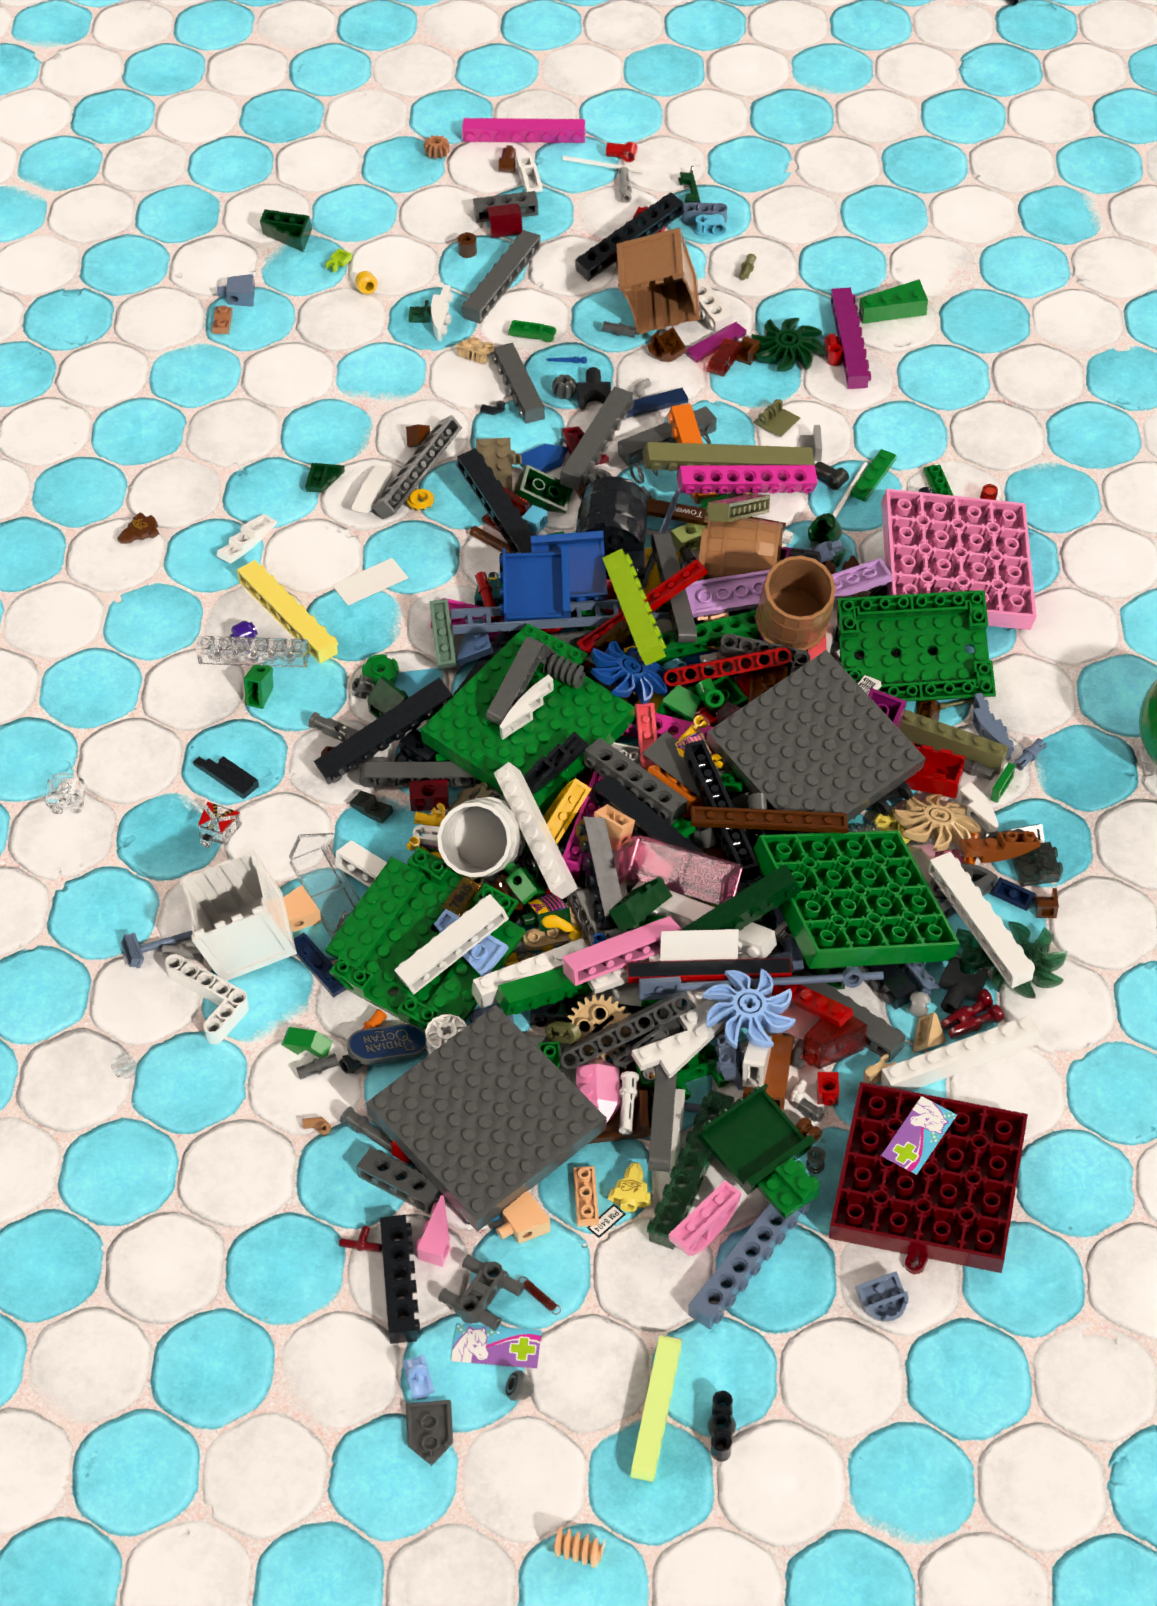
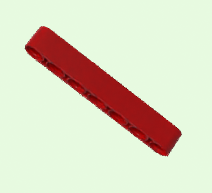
M776 647L674 667L665 671L664 681L669 686H677L703 681L708 678L713 679L784 665L791 660V652L786 647ZM782 650L788 654L787 658L783 661L777 657L778 653ZM762 654H767L769 656L768 663L761 664L759 657ZM743 658L751 660L749 667L744 668L741 666ZM729 661L732 663L730 671L722 669L724 662ZM712 665L714 672L711 675H706L704 673L705 666ZM687 669H694L696 671L694 678L689 679L685 676ZM670 672L677 674L675 682L667 680V675Z

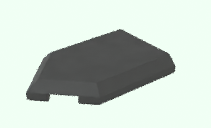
M451 1400L406 1403L408 1447L431 1466L453 1444Z

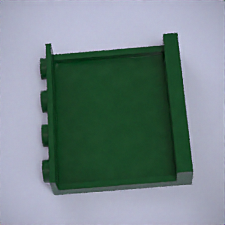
M767 1083L762 1087L756 1086L746 1098L740 1097L734 1102L733 1107L729 1110L727 1108L723 1109L713 1121L711 1119L707 1120L701 1126L702 1130L699 1134V1138L747 1195L757 1189L759 1183L773 1175L775 1168L790 1158L796 1161L810 1151L815 1143V1139L811 1135H808L806 1138L768 1095L766 1092Z

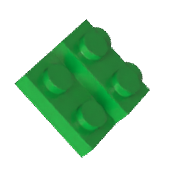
M793 1158L775 1168L773 1175L758 1184V1190L784 1219L819 1195L820 1184L817 1178L813 1175L809 1177L805 1172L804 1164L799 1160L796 1162Z

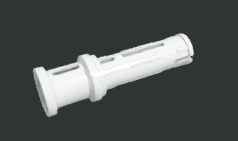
M631 1071L623 1072L620 1077L622 1088L619 1090V1095L622 1098L619 1132L625 1135L632 1133L634 1099L638 1096L636 1085L639 1081V1075Z

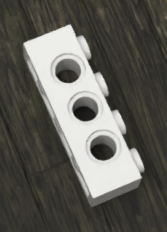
M703 278L697 279L700 317L706 321L708 328L717 333L733 324L732 313Z

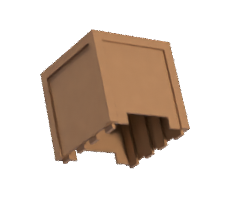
M680 227L617 243L619 289L623 292L624 297L627 298L631 308L637 335L688 321L701 320L697 275Z

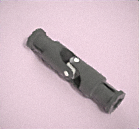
M317 712L313 713L309 720V727L317 728L322 733L342 742L358 732V730L336 720L324 718Z

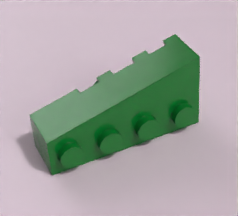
M918 279L860 298L859 315L863 324L927 315L928 299L921 281Z

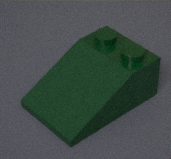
M526 465L518 477L512 502L527 509L534 505L546 511L566 513L573 488L561 485L559 479Z

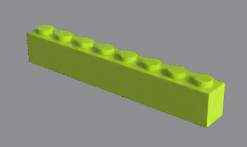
M620 549L603 557L602 559L643 662L647 666L666 657L664 649L667 647L663 639H659L661 632L657 625L654 626L657 622L653 614H649L652 609L648 601H644L647 597L643 589L640 590L642 584L638 577L635 578L638 574L634 566H630L633 564L630 555H625L624 551Z

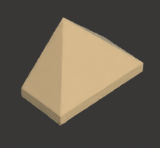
M935 1012L918 1018L912 1048L914 1053L947 1042Z

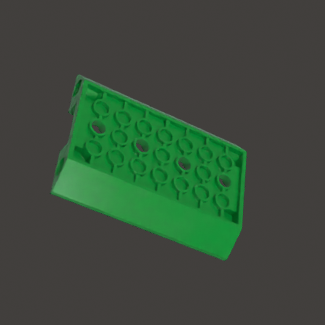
M985 590L837 599V629L841 666L857 684L866 675L881 681L879 691L907 702L974 698L975 694L982 693L984 697H996L993 662L989 660L986 634L988 616ZM965 646H972L974 652L971 654L966 653L964 650ZM935 648L937 655H930L927 649ZM898 650L901 656L895 658L891 655V651ZM861 652L864 658L858 660L854 657V653Z

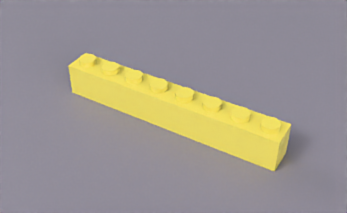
M253 560L237 569L239 583L320 664L338 654L336 638L330 636L323 625L320 626L313 615L310 616L305 607L299 605L295 597L289 595L285 587L279 585L274 576L266 572L263 565H259Z

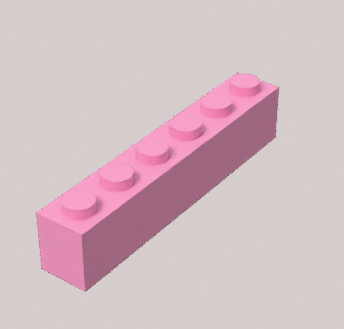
M670 916L563 956V973L577 986L626 967L627 962H638L661 953V931H682V928Z

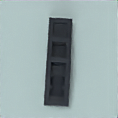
M575 731L562 745L558 743L546 757L542 756L524 775L532 795L560 775L589 746Z

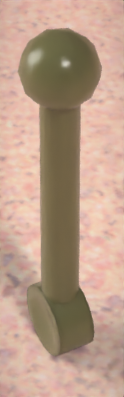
M974 698L947 704L940 703L939 708L944 710L946 707L960 704H973Z

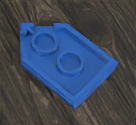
M551 444L540 445L521 453V465L524 468L526 465H529L544 473L563 465L568 448Z

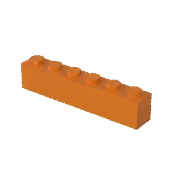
M691 404L671 406L667 414V421L671 424V434L675 438L676 443L703 444ZM718 493L690 494L695 504H700L701 499L718 495Z

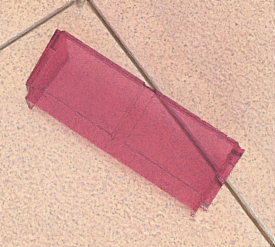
M633 836L620 847L618 867L620 884L627 878L647 883L661 875L670 891L716 905H720L735 896L742 871L740 864L696 851H688L686 848L644 836Z

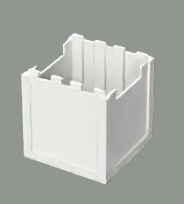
M254 849L232 860H226L214 867L211 866L203 869V871L179 878L180 885L188 897L194 926L191 925L193 933L191 935L192 942L218 977L228 981L297 954L283 893Z

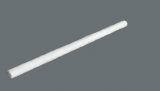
M563 156L562 158L563 161L612 169L627 167L631 172L644 173L642 168Z
M867 462L862 464L832 515L835 518L850 496L851 490L867 468Z

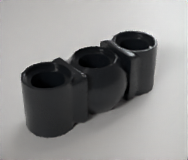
M723 1390L713 1395L712 1416L707 1424L711 1435V1455L720 1462L726 1461L731 1456L732 1436L736 1430V1422L732 1416L733 1398L729 1392ZM725 1403L727 1406L720 1407L717 1404ZM725 1424L727 1427L720 1428L717 1425ZM724 1445L726 1448L718 1449L716 1446Z

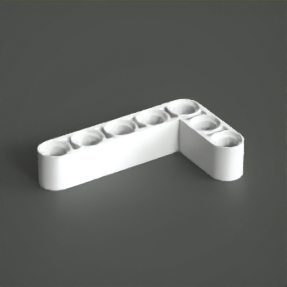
M178 954L169 955L165 960L168 977L218 1005L217 1009L205 1021L203 1027L207 1042L210 1044L222 1042L249 1010L246 992Z

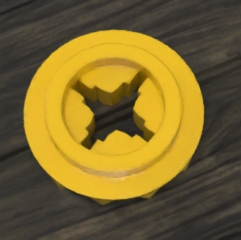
M426 489L413 490L406 499L407 506H410L412 510L417 509L418 511L420 509L426 510L427 507L431 508L434 503V495Z

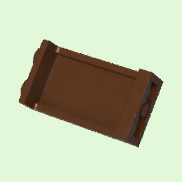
M640 1090V1098L634 1099L631 1134L625 1135L619 1132L620 1106L612 1119L607 1123L606 1130L588 1144L650 1137L652 1115L648 1090Z

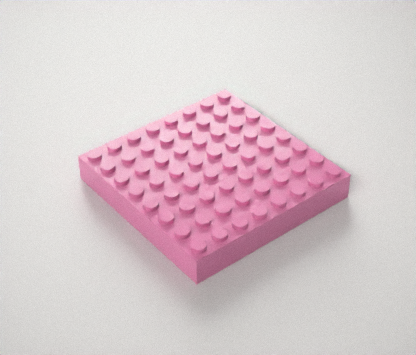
M886 489L881 501L885 564L893 578V581L886 584L887 595L985 590L988 626L1031 630L1036 619V606L1025 503Z

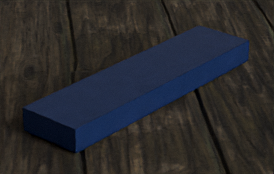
M682 387L635 399L632 410L629 409L626 418L688 403V396Z
M305 932L294 938L297 957L333 998L347 990L330 974L329 971L333 964Z

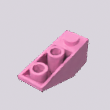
M441 1195L438 1202L433 1204L432 1216L430 1220H426L423 1228L424 1234L422 1238H418L415 1250L418 1253V1260L443 1267L450 1251V1240L444 1196Z

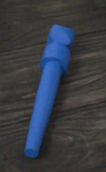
M587 357L548 358L547 361L587 363Z

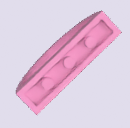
M725 1180L669 1233L670 1242L689 1256L703 1251L718 1237L730 1221L739 1204L742 1192Z

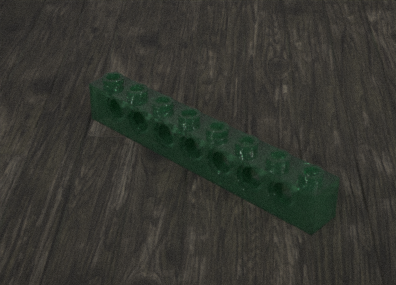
M711 1089L708 1096L703 1097L701 1102L702 1110L700 1114H696L693 1121L694 1128L687 1134L685 1149L681 1148L678 1155L679 1163L677 1167L673 1166L670 1174L672 1179L669 1184L664 1186L662 1202L657 1203L654 1214H656L655 1218L648 1223L646 1232L649 1233L650 1242L674 1249L675 1245L670 1242L669 1233L688 1216L714 1156L699 1138L702 1130L701 1126L707 1120L711 1119L713 1121L717 1118V1116H709L710 1114L718 1115L723 1109L727 1108L729 1110L733 1107L734 1097ZM688 1166H693L694 1168H693V1169H687L686 1167H688ZM686 1184L687 1186L679 1187L678 1185ZM672 1202H678L679 1204H678V1205H671L670 1203H672ZM664 1220L671 1221L670 1223H663Z

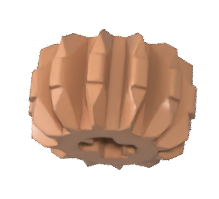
M438 134L436 136L431 135V138L428 137L424 141V152L430 159H442V157H446L447 153H449V142L444 136H438Z

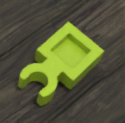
M339 248L330 256V260L325 263L326 269L328 270L332 267V271L336 272L338 266L344 267L353 259L352 253Z

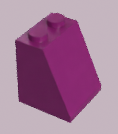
M871 688L868 696L900 729L907 701Z

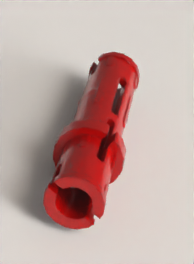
M486 572L476 573L475 578L479 587L478 593L483 599L484 607H495L492 586L489 585ZM490 616L491 623L499 622L500 616Z

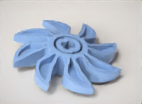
M761 969L757 989L750 988L751 978L745 973L736 970L725 971L726 977L737 991L728 984H718L708 988L703 993L702 998L718 1002L711 1007L707 1014V1029L728 1020L725 1025L724 1035L728 1044L733 1048L737 1049L741 1028L748 1029L747 1039L752 1044L759 1047H773L774 1043L761 1026L770 1033H781L787 1031L795 1024L796 1019L780 1015L790 1005L792 998L791 989L776 996H771L773 979L765 970Z

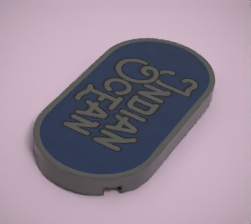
M398 1024L358 1030L349 1037L347 1043L349 1056L365 1065L415 1059L420 1057L427 1048L425 1032L412 1024Z

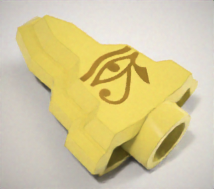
M632 1162L625 1170L624 1178L618 1180L616 1187L611 1188L608 1200L620 1205V1209L625 1212H635L637 1208L651 1206V1194L647 1192V1184L643 1181V1170L640 1163Z

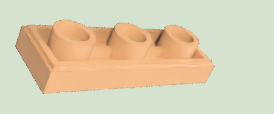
M573 1167L577 1227L599 1225L595 1167Z

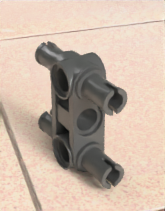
M468 1254L462 1262V1267L472 1271L477 1276L462 1296H458L444 1288L439 1294L438 1301L454 1308L455 1313L460 1315L464 1322H480L496 1331L500 1326L501 1318L486 1311V1309L500 1289L503 1288L519 1297L524 1290L525 1284L509 1277L508 1272L503 1270L498 1262L483 1263ZM496 1274L497 1276L490 1277L489 1275ZM467 1308H474L471 1311L466 1310Z

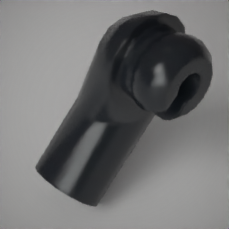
M497 401L496 406L482 404L480 412L490 415L499 414L506 409L505 402Z

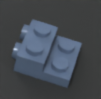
M724 1034L718 1035V1044H715L716 1053L719 1056V1061H717L718 1073H722L725 1081L731 1080L732 1083H735L738 1090H744L745 1086H742L744 1054L739 1042L737 1049L728 1044Z

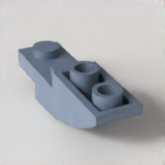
M975 694L972 723L979 736L1009 746L1007 760L1011 759L1014 744L1012 740H1009L1007 727L1003 725L1001 719L995 720L994 714L989 711L988 700L984 699L983 694Z

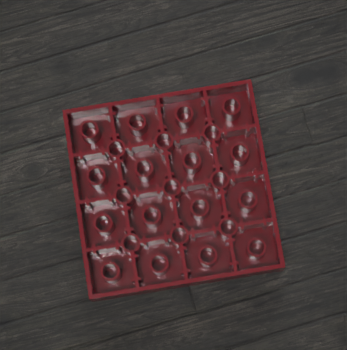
M860 1082L830 1223L829 1239L903 1254H914L923 1258L927 1256L928 1259L1002 1273L1028 1114ZM922 1096L957 1114V1116L916 1175L881 1155Z

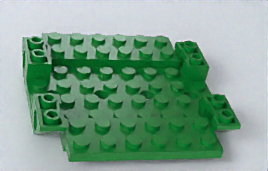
M417 847L407 861L408 865L391 856L326 947L325 952L338 959L329 972L350 992L407 1024H412L426 1030L431 1020L440 1015L447 1014L458 1016L466 1022L478 1004L472 994L473 979L481 976L463 956L414 995L400 980L395 969L400 963L414 955L418 949L429 943L434 936L440 934V932H433L432 928L445 909L461 917L464 912L473 908L482 898L490 894L504 909L509 918L519 901L486 883L482 887L454 873L444 860L420 847ZM464 884H466V886L470 885L472 886L471 891L467 892V890H469L470 888L467 887L466 890H463L462 886ZM459 890L468 894L464 895L461 893L464 896L463 902L455 901L459 906L458 908L454 903L451 906L449 905L454 900V896L459 894ZM507 920L489 934L505 943L509 948L490 973L502 969L525 935L526 930ZM392 988L399 990L395 996L388 995V991Z

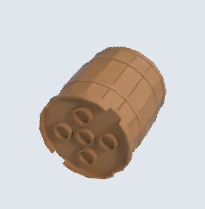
M705 515L704 522L708 523V525H706L705 529H702L699 561L708 573L698 579V581L770 570L781 560L782 523L743 518L732 522L708 521V516Z
M793 556L779 561L772 567L764 581L755 616L756 626L763 641L804 651L816 647L826 635L836 590L833 576L826 566L813 558Z

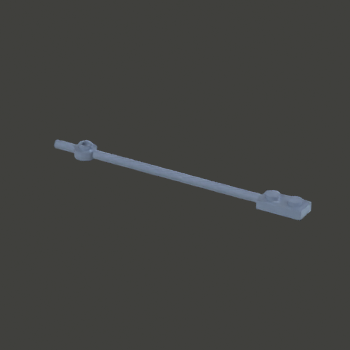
M852 966L846 968L842 974L776 977L772 979L773 986L844 982L845 986L854 988L865 980L884 979L883 971L862 972L858 967ZM680 977L639 979V1000L664 999L679 991L707 990L718 984H728L732 988L735 987L729 980L681 983ZM760 978L751 979L750 987H758Z

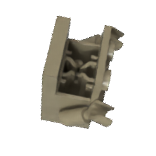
M510 438L476 439L477 451L484 456L485 463L488 467L492 468L495 478L501 482L505 493L513 494L512 464H522V455L511 450Z

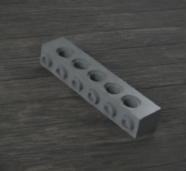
M601 738L584 750L583 763L588 768L596 771L602 778L610 775L615 780H618L623 787L631 791L640 801L647 804L651 810L660 815L670 825L686 813L688 799Z

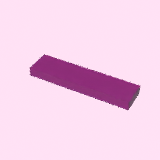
M735 322L687 349L688 352L685 354L693 361L698 362L747 335V330Z

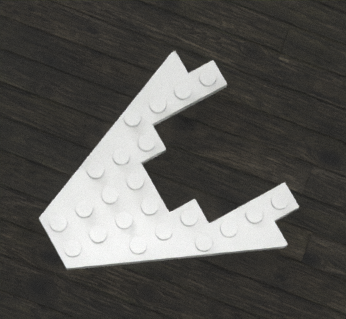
M738 952V959H754L748 954ZM660 953L638 962H660ZM627 967L587 981L594 994L628 983ZM687 981V982H681V983L707 982V981ZM706 990L683 991L689 995L691 1006L693 1007L692 1010L678 1017V1021L685 1031L632 1050V1057L641 1071L660 1064L667 1077L672 1078L725 1028L728 1020L707 1029V1014L711 1007L718 1002L702 998Z

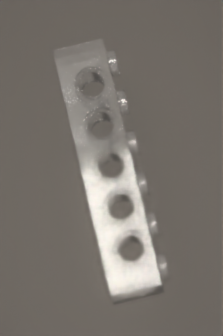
M198 636L196 646L199 664L244 666L258 664L275 667H307L309 660L307 639Z

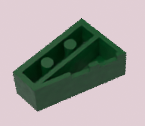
M264 209L260 219L264 235L304 252L312 231L309 215Z
M660 875L629 891L609 910V913L620 932L626 929L631 931L637 928L639 923L646 919V916L670 899L672 894Z

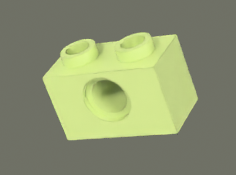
M687 523L671 530L674 547L678 552L683 546H689L691 552L699 549L702 529H705L706 526Z

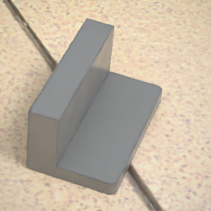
M813 425V435L799 436L800 447H812L814 461L822 460L820 425Z

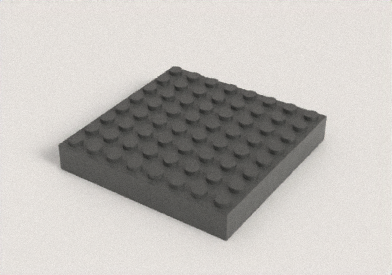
M827 650L707 731L706 740L707 744L716 754L722 757V761L752 794L763 793L766 795L768 810L847 813V821L853 819L923 769L926 759ZM785 831L787 834L828 833V832Z
M494 1005L366 1102L367 1114L399 1146L400 1150L477 1232L502 1213L507 1206L524 1192L532 1189L606 1130L607 1117L497 1005Z

